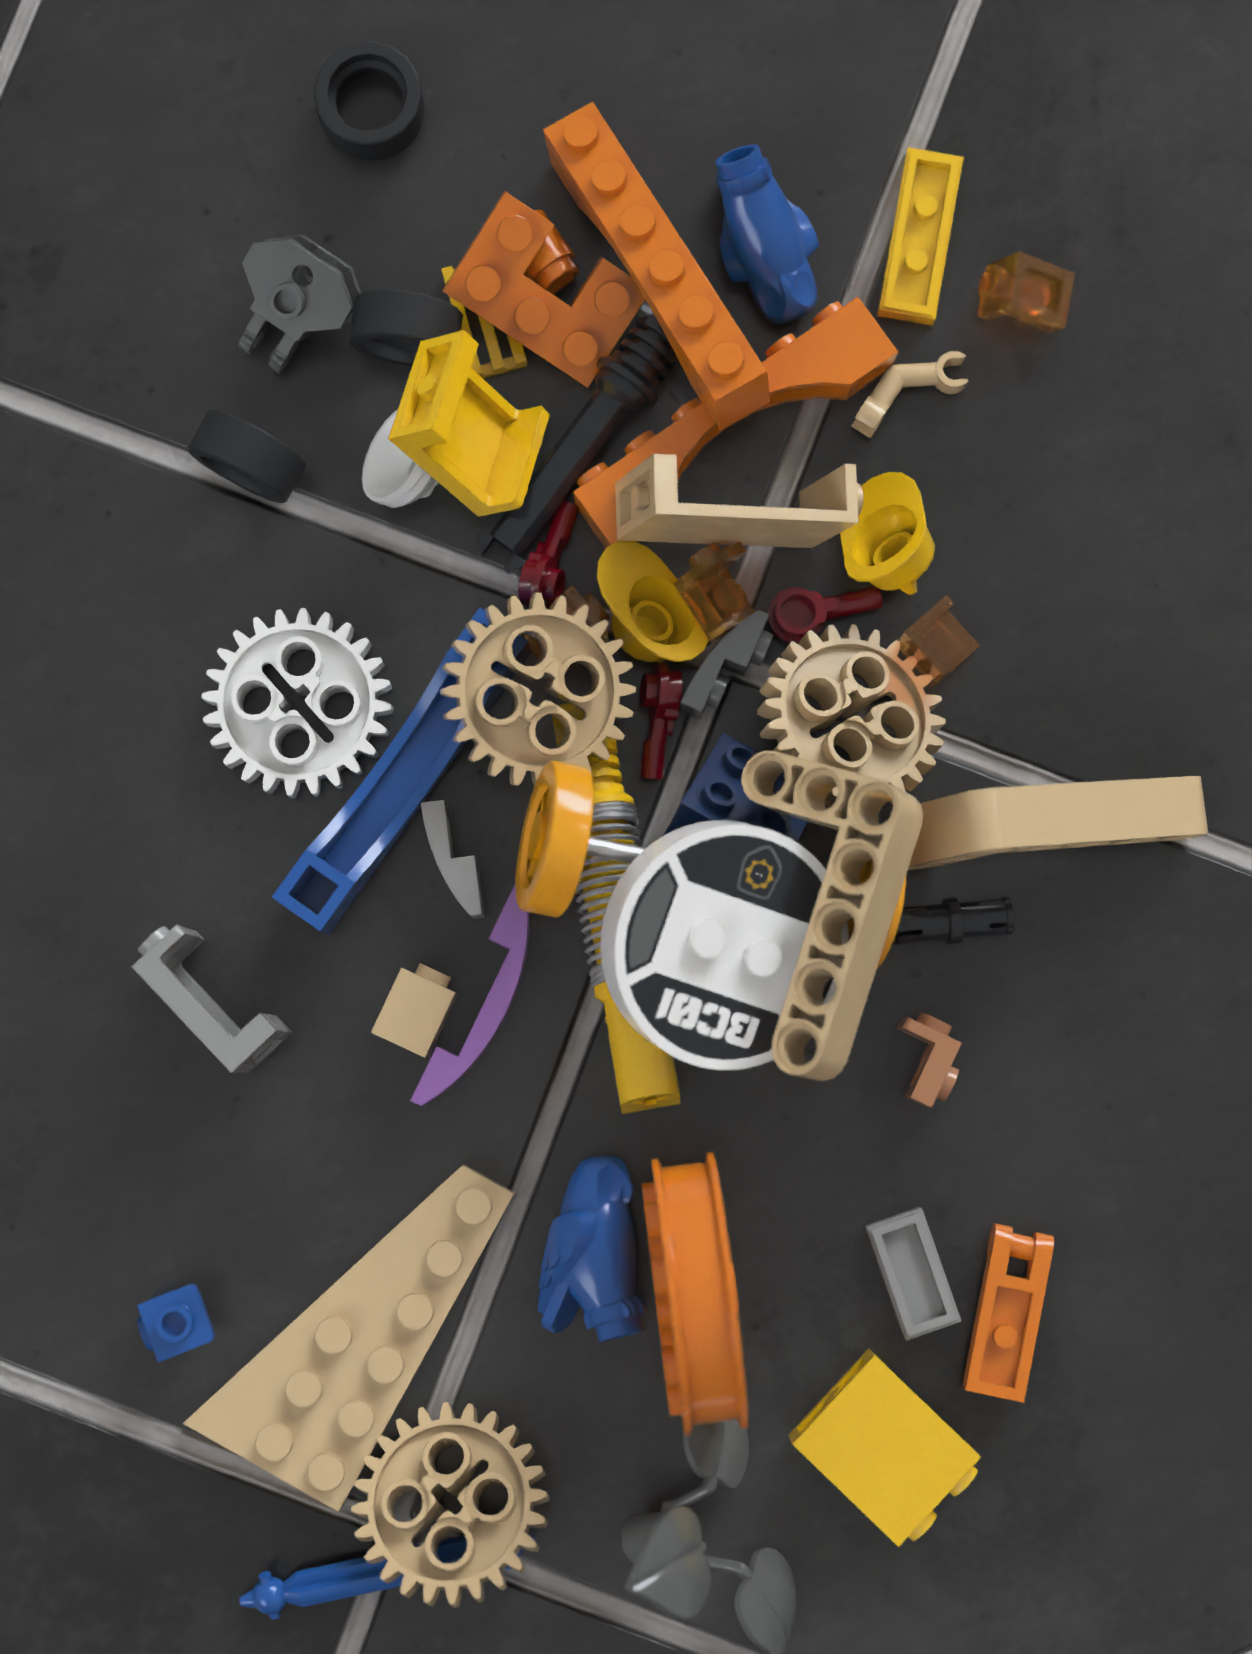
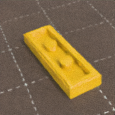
M907 148L877 316L933 326L936 319L964 157Z

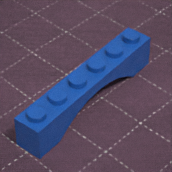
M480 607L471 620L480 623L484 627H488L489 623L485 610ZM466 627L457 638V640L472 643L474 640ZM518 634L512 644V654L515 660L522 665L531 651L529 641ZM452 647L445 655L417 705L382 757L338 814L306 848L272 896L277 902L328 936L420 809L421 803L425 802L468 741L455 743L452 739L464 727L461 719L444 720L443 714L457 707L455 698L440 695V689L456 685L457 677L442 670L443 665L453 662L461 663L463 659ZM497 661L492 663L491 669L498 675L510 680L515 676V673L511 672L503 664ZM493 685L485 691L483 707L486 713L490 711L505 690L503 687Z

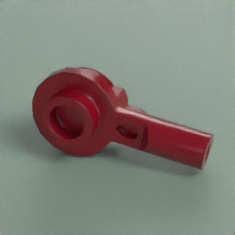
M566 501L561 504L553 515L545 542L539 541L536 551L530 552L519 579L518 594L522 603L529 604L533 594L541 593L545 609H549L556 598L563 595L565 571L559 569L558 564L563 549L570 540L579 512V508L576 505Z
M875 586L824 598L818 591L812 592L802 587H789L780 591L771 600L767 610L769 614L767 623L772 633L780 641L788 644L793 641L799 644L808 631L812 630L817 635L821 631L825 620L882 608V597L879 588Z
M662 662L655 663L652 673H643L639 691L640 706L648 708L650 716L648 737L644 740L640 777L649 779H663L667 736L673 735L674 722L678 719L682 698L681 671L668 669V665Z

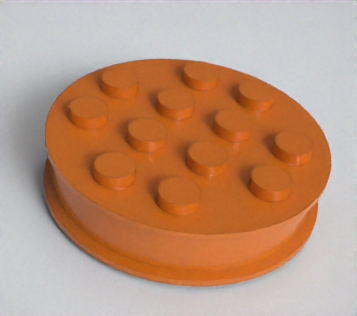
M707 1152L705 1161L702 1163L661 1167L658 1159H651L653 1182L642 1183L669 1414L670 1416L682 1414L685 1436L691 1435L693 1425L737 1420L741 1429L748 1428L745 1376L738 1321L737 1287L734 1267L730 1258L725 1215L713 1152Z

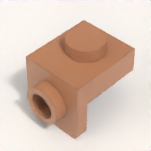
M920 1012L916 1021L909 1017L901 1018L897 1027L898 1030L927 1043L926 1049L903 1097L924 1107L932 1108L936 1098L942 1101L948 1098L956 1082L959 1069L952 1067V1063L962 1042L948 1036L952 1026L928 1014Z

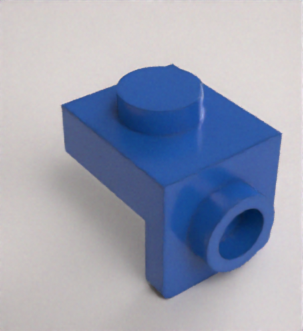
M189 1284L174 1291H168L137 1305L141 1315L137 1318L141 1338L149 1351H154L157 1362L207 1344L215 1338L214 1329L196 1284Z

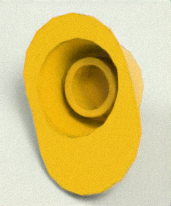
M886 472L872 477L861 485L863 490V507L858 517L859 523L840 533L844 566L848 576L858 582H869L884 591L901 589L911 596L917 593V579L928 569L934 559L935 544L927 528L921 492L915 480L904 473Z
M617 541L605 548L598 560L597 580L601 595L612 611L611 629L615 640L621 639L623 641L621 648L635 659L645 662H663L665 659L674 662L688 661L701 654L710 639L709 620L702 605L680 583L666 564L647 546L635 541Z

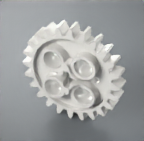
M300 608L296 623L290 624L285 614L279 609L276 610L275 627L269 629L258 617L253 618L256 635L249 639L240 631L235 630L233 635L240 648L235 653L219 648L217 653L227 663L225 670L208 669L206 673L213 681L219 684L218 690L202 693V699L211 705L217 706L218 711L203 717V722L209 727L222 728V731L211 739V745L216 749L231 746L232 749L226 755L223 763L231 769L246 762L241 779L250 784L262 773L264 775L263 790L269 794L275 791L280 781H284L286 793L290 798H296L301 783H306L310 792L315 797L320 796L321 780L328 778L338 789L343 788L340 771L347 768L352 773L361 776L363 771L356 758L361 753L372 758H377L379 755L372 744L369 743L371 736L388 737L389 735L387 728L376 721L377 716L392 714L394 710L391 704L378 700L379 695L387 693L392 689L389 680L373 679V676L385 667L381 657L364 660L363 658L372 647L370 641L367 638H363L351 645L350 641L354 632L352 625L346 622L334 633L332 631L333 618L327 612H324L316 625H312L306 608ZM298 650H309L315 653L316 659L311 671L302 676L290 675L287 671V663L291 655ZM266 664H271L299 696H307L305 698L306 704L333 733L334 739L332 742H324L296 710L289 711L291 709L290 702L263 673V667ZM260 687L270 690L271 701L265 711L255 715L245 713L243 702L249 691ZM339 692L351 694L354 698V706L348 716L335 720L325 715V704L330 696ZM291 731H306L310 740L306 752L298 758L284 757L281 751L283 738Z

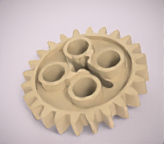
M535 593L531 596L528 610H524L516 595L507 599L508 615L505 617L495 606L487 607L485 614L489 626L484 627L474 620L469 621L466 624V628L474 639L473 642L468 643L455 640L451 644L452 648L463 657L461 663H446L442 668L448 674L457 677L456 685L440 689V695L455 698L457 701V707L443 714L444 720L461 719L464 725L452 739L455 743L469 739L474 741L475 746L468 756L470 762H475L485 755L491 757L487 773L491 777L499 774L505 766L510 767L509 777L511 785H519L524 779L526 772L530 771L535 786L541 770L552 760L588 768L591 773L587 756L592 754L598 759L608 760L611 756L602 741L605 738L619 741L625 737L620 729L613 725L615 718L633 717V711L619 704L620 696L636 692V687L619 682V675L633 667L632 662H615L612 656L623 645V641L618 639L604 643L600 637L606 630L608 622L602 620L591 627L585 624L589 610L587 605L580 606L572 615L566 614V596L561 595L557 597L551 608L545 609L542 594ZM518 634L531 635L538 641L541 654L534 666L527 667L515 660L512 654V644ZM497 661L503 664L511 672L529 682L544 677L547 680L544 690L548 694L583 710L584 718L577 720L564 709L548 700L539 701L532 705L529 702L532 692L523 685L493 672L491 669L492 663ZM572 663L585 666L591 674L592 684L590 690L584 696L572 694L565 685L564 675L566 669ZM497 685L503 687L512 698L511 710L503 719L491 717L483 707V696L490 686ZM544 715L556 717L563 726L562 741L552 749L541 745L535 734L537 722Z
M832 624L828 625L820 635V638L810 630L800 640L799 644L792 641L781 654L782 658H777L767 671L771 677L764 682L759 692L768 699L757 709V715L772 720L760 732V737L777 739L779 745L773 751L881 779L904 792L905 789L911 792L923 781L921 775H925L935 766L936 761L931 755H934L943 746L944 741L934 735V733L946 723V719L930 714V711L942 701V698L938 695L925 694L923 690L933 679L931 674L916 677L912 672L919 658L916 655L904 661L898 658L897 655L901 643L898 640L891 643L887 649L881 647L880 633L876 629L865 641L860 640L859 630L855 624H851L842 635V638ZM853 674L861 676L867 682L869 688L859 685L854 679ZM804 695L815 698L821 705L822 711L811 707ZM889 696L893 700L873 707L863 719L860 716H853L881 697ZM840 715L844 718L851 717L819 738H813L810 735L811 732L823 730L831 726ZM881 723L891 726L896 732L898 739L888 735ZM833 745L844 748L848 752L851 761L842 759L835 752ZM838 786L828 793L825 805L828 806L838 796Z
M443 1402L439 1420L433 1421L424 1407L418 1408L419 1426L412 1429L405 1421L399 1418L396 1420V1425L400 1438L394 1442L383 1435L377 1437L380 1446L385 1451L381 1459L364 1456L362 1461L374 1474L372 1479L355 1480L354 1486L368 1495V1501L351 1506V1512L356 1516L368 1518L369 1523L354 1532L355 1537L360 1541L375 1540L376 1544L369 1549L364 1558L371 1565L387 1559L388 1562L380 1575V1578L387 1584L403 1574L400 1593L405 1597L410 1598L418 1587L423 1585V1597L427 1605L433 1606L438 1599L440 1591L445 1590L450 1605L459 1607L462 1589L468 1588L473 1597L480 1603L484 1601V1582L491 1580L495 1586L504 1591L507 1587L502 1571L507 1566L522 1574L526 1571L522 1561L517 1556L519 1551L524 1549L538 1552L540 1549L539 1545L528 1533L530 1528H544L548 1525L546 1518L533 1512V1506L550 1501L547 1491L532 1489V1484L541 1480L545 1476V1471L542 1466H524L534 1455L535 1450L530 1443L513 1449V1445L520 1432L512 1424L498 1434L499 1416L496 1412L491 1411L480 1424L477 1422V1410L473 1404L468 1403L461 1418L458 1419L455 1418L450 1404ZM449 1446L462 1448L464 1459L457 1471L448 1475L436 1472L435 1460L441 1450ZM482 1461H487L489 1464L488 1469L465 1487L475 1472L477 1465ZM495 1485L506 1488L509 1495L508 1503L500 1513L492 1516L480 1513L478 1503L483 1491ZM409 1492L421 1494L423 1505L419 1515L408 1522L397 1521L394 1509L398 1499ZM446 1492L453 1497L459 1494L458 1500L463 1508L457 1515L450 1511L442 1513L444 1507L439 1502V1499ZM436 1521L426 1536L424 1543L419 1547H414L413 1539L417 1534L423 1532ZM454 1532L464 1534L467 1540V1549L463 1557L451 1564L442 1563L438 1557V1546L442 1538Z

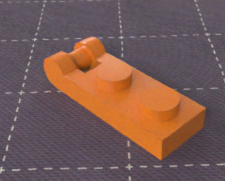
M993 1224L988 1240L986 1266L962 1384L964 1390L1024 1403L1053 1255V1235L1034 1232L1032 1237L1013 1233L1011 1226ZM1009 1257L1028 1261L1025 1278L1006 1274Z

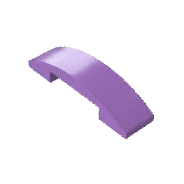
M515 885L489 937L491 942L508 949L509 952L459 1056L442 1047H436L410 1100L420 1106L427 1105L443 1095L473 1068L487 1051L509 1014L523 976L530 934V913L519 908L516 901Z

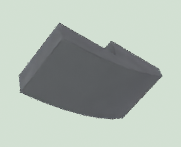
M761 610L756 611L739 623L719 642L691 681L681 701L679 712L701 720L706 706L717 710L730 678L720 674L722 668L744 677L750 662L761 666L774 635L764 630L769 617L768 613Z

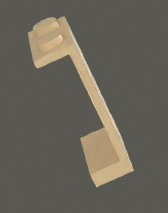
M652 454L615 483L617 541L813 548L859 523L858 517L863 507V490L861 485L857 483L856 464H844L799 492L800 508L678 503L677 455Z

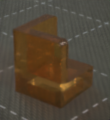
M947 595L910 626L898 640L901 642L900 650L906 657L914 656L918 661L916 668L923 675L930 674L933 677L930 683L934 687L980 646L949 612L955 603Z

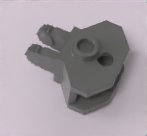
M305 235L267 238L265 241L252 244L242 265L255 298L250 307L254 315L242 334L238 345L239 348L250 354L262 342L270 323L283 331L285 334L271 353L268 363L269 368L280 374L291 360L302 340L313 335L314 331L340 329L352 323L355 299L361 293L353 268ZM307 267L311 269L313 278L307 275Z

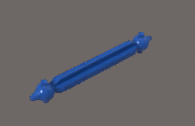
M528 1534L535 1541L534 1534ZM466 1536L441 1540L438 1546L439 1560L442 1563L448 1564L460 1560L467 1549ZM521 1549L519 1551V1553L517 1554L518 1558L520 1557L524 1549ZM364 1557L296 1571L284 1582L276 1577H271L269 1571H264L259 1574L260 1581L257 1582L253 1590L241 1596L239 1601L242 1607L256 1608L261 1613L269 1614L271 1620H276L281 1617L280 1610L283 1609L286 1603L306 1607L400 1587L404 1575L402 1574L396 1580L387 1584L380 1578L382 1570L388 1562L387 1559L371 1565Z

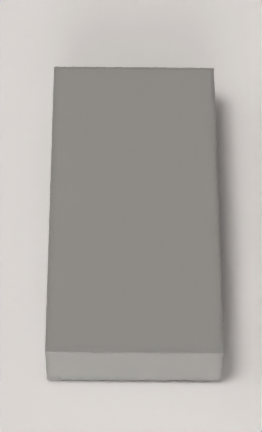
M917 1207L865 1225L864 1227L903 1339L907 1341L961 1322L922 1208Z

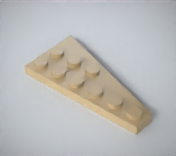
M463 1164L183 1424L339 1512L354 1486V1481L358 1479L365 1466V1463L362 1461L364 1456H370L378 1442L377 1437L382 1435L515 1192Z

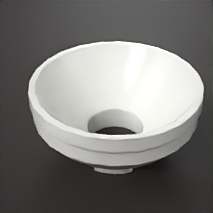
M397 410L385 420L373 438L365 457L362 472V484L366 496L378 504L391 508L401 507L419 498L430 496L438 484L433 477L388 440Z

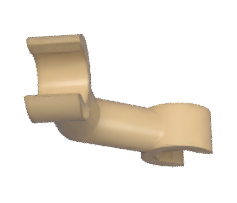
M950 351L943 354L937 362L890 366L858 411L852 427L871 438L902 387L935 385L937 389L946 394L961 392L965 389L969 380L949 379L944 374L943 368L961 365L966 355L958 351Z

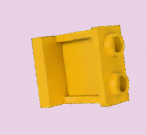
M465 330L420 341L388 440L478 517L519 509L523 505L528 491V485L539 449L542 445L550 414L542 406L524 410L514 408L471 367L479 343Z
M869 1348L788 1435L792 1445L898 1547L908 1537L912 1541H916L931 1527L937 1517L933 1509L948 1493L955 1497L967 1488L978 1472L974 1465L981 1458L965 1440Z

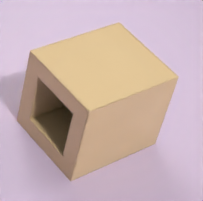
M419 963L415 974L401 968L371 1033L424 1058H430L459 996L458 993L447 989L451 977Z

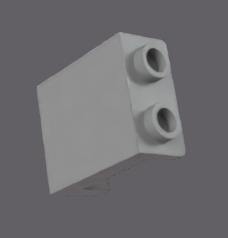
M176 925L170 931L165 926L159 928L138 948L142 957L132 968L231 1073H250L292 1031L277 1015L259 1013L241 1030L182 966L183 960L204 941L203 937L197 931Z

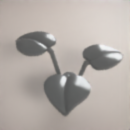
M737 1420L693 1425L691 1435L685 1436L683 1431L684 1450L690 1467L697 1476L704 1478V1481L698 1488L675 1500L663 1501L661 1512L632 1514L626 1518L621 1533L622 1547L626 1557L635 1564L625 1589L650 1601L672 1617L686 1619L696 1616L705 1604L710 1588V1568L735 1573L743 1580L736 1591L734 1600L738 1621L743 1631L760 1649L771 1654H782L787 1650V1642L792 1635L796 1614V1586L787 1560L780 1552L772 1548L757 1549L751 1557L749 1567L742 1562L704 1555L703 1552L706 1550V1544L702 1541L699 1520L696 1514L687 1508V1506L712 1494L716 1490L717 1482L726 1489L736 1488L740 1484L749 1458L747 1428L741 1429Z

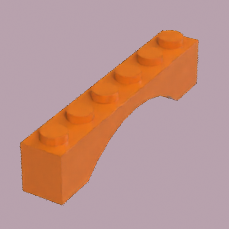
M591 102L544 128L543 133L552 167L578 208L600 230L630 273L663 329L691 386L719 430L769 403L770 394L767 370L595 104Z
M856 297L844 306L839 301H836L824 308L813 318L811 323L814 327L798 338H795L792 333L787 334L765 352L767 359L762 364L768 374L770 402L734 423L754 412L785 402L817 398L847 400L882 376L890 366H893L898 350L859 297ZM699 398L692 399L680 407L671 417L674 423L657 435L652 430H649L632 440L624 449L627 455L609 468L604 462L600 463L578 479L577 484L579 488L573 492L574 505L579 508L580 514L604 548L617 542L615 483L652 454L677 455L678 483L683 472L702 448L727 428L719 430Z

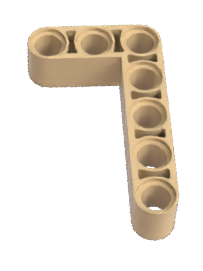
M763 751L755 754L747 762L742 772L741 782L743 791L748 798L782 815L839 831L773 1036L771 1049L774 1061L786 1073L808 1079L826 1081L835 1078L842 1072L847 1063L920 833L923 812L920 803L914 796L881 779L776 751ZM785 772V782L781 790L774 794V783L777 777ZM838 786V798L826 810V797L834 787ZM892 800L893 810L890 818L884 824L879 825L878 815L882 806ZM873 859V874L865 884L861 885L859 879L860 871L866 862ZM853 918L855 923L854 934L846 944H842V928L847 921ZM834 977L836 983L835 994L827 1004H824L822 997L823 988L826 982ZM814 1036L817 1044L816 1054L813 1060L807 1064L804 1059V1047L808 1040Z
M1201 776L995 787L961 792L920 803L923 812L922 826L908 870L938 867L998 853L1162 842L1206 836L1209 833Z

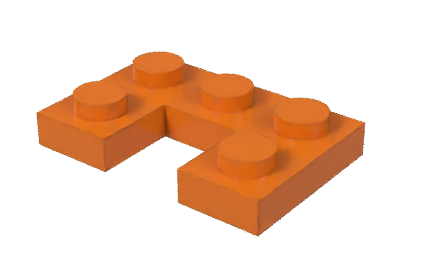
M504 191L442 291L588 388L600 370L596 366L597 362L601 357L610 355L645 301V298L630 275L603 257H600L570 305L523 275L555 224Z

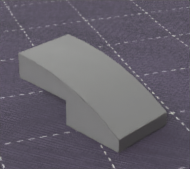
M444 800L422 802L421 808L429 844L448 887L457 901L473 919L485 918L477 858L475 855L454 858L449 809Z

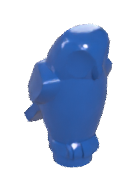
M745 145L726 152L715 161L718 170L716 181L723 200L724 219L720 247L726 271L733 282L748 283L750 292L759 310L767 320L776 324H785L809 314L817 302V287L807 259L818 249L817 235L805 213L785 197L772 175L773 172L768 158L762 156L758 145Z
M615 1155L590 1157L578 1163L568 1182L560 1216L556 1217L550 1226L540 1270L541 1276L538 1287L540 1294L537 1311L544 1314L541 1319L542 1327L552 1333L563 1332V1329L572 1323L580 1306L584 1310L586 1330L595 1328L599 1343L646 1330L642 1315L648 1313V1308L643 1298L638 1296V1239L634 1219L628 1203L634 1196V1186L631 1182L627 1166Z

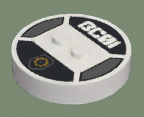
M730 820L698 822L674 830L653 842L632 861L622 874L610 897L603 919L601 932L602 968L609 992L620 1013L634 1030L647 1041L673 1057L694 1066L715 1070H739L755 1067L774 1060L771 1050L773 1036L826 873L825 868L808 850L789 837L744 822ZM847 922L841 931L842 944H846L849 941ZM834 977L828 980L823 988L822 997L824 1004H827L835 994L836 983Z

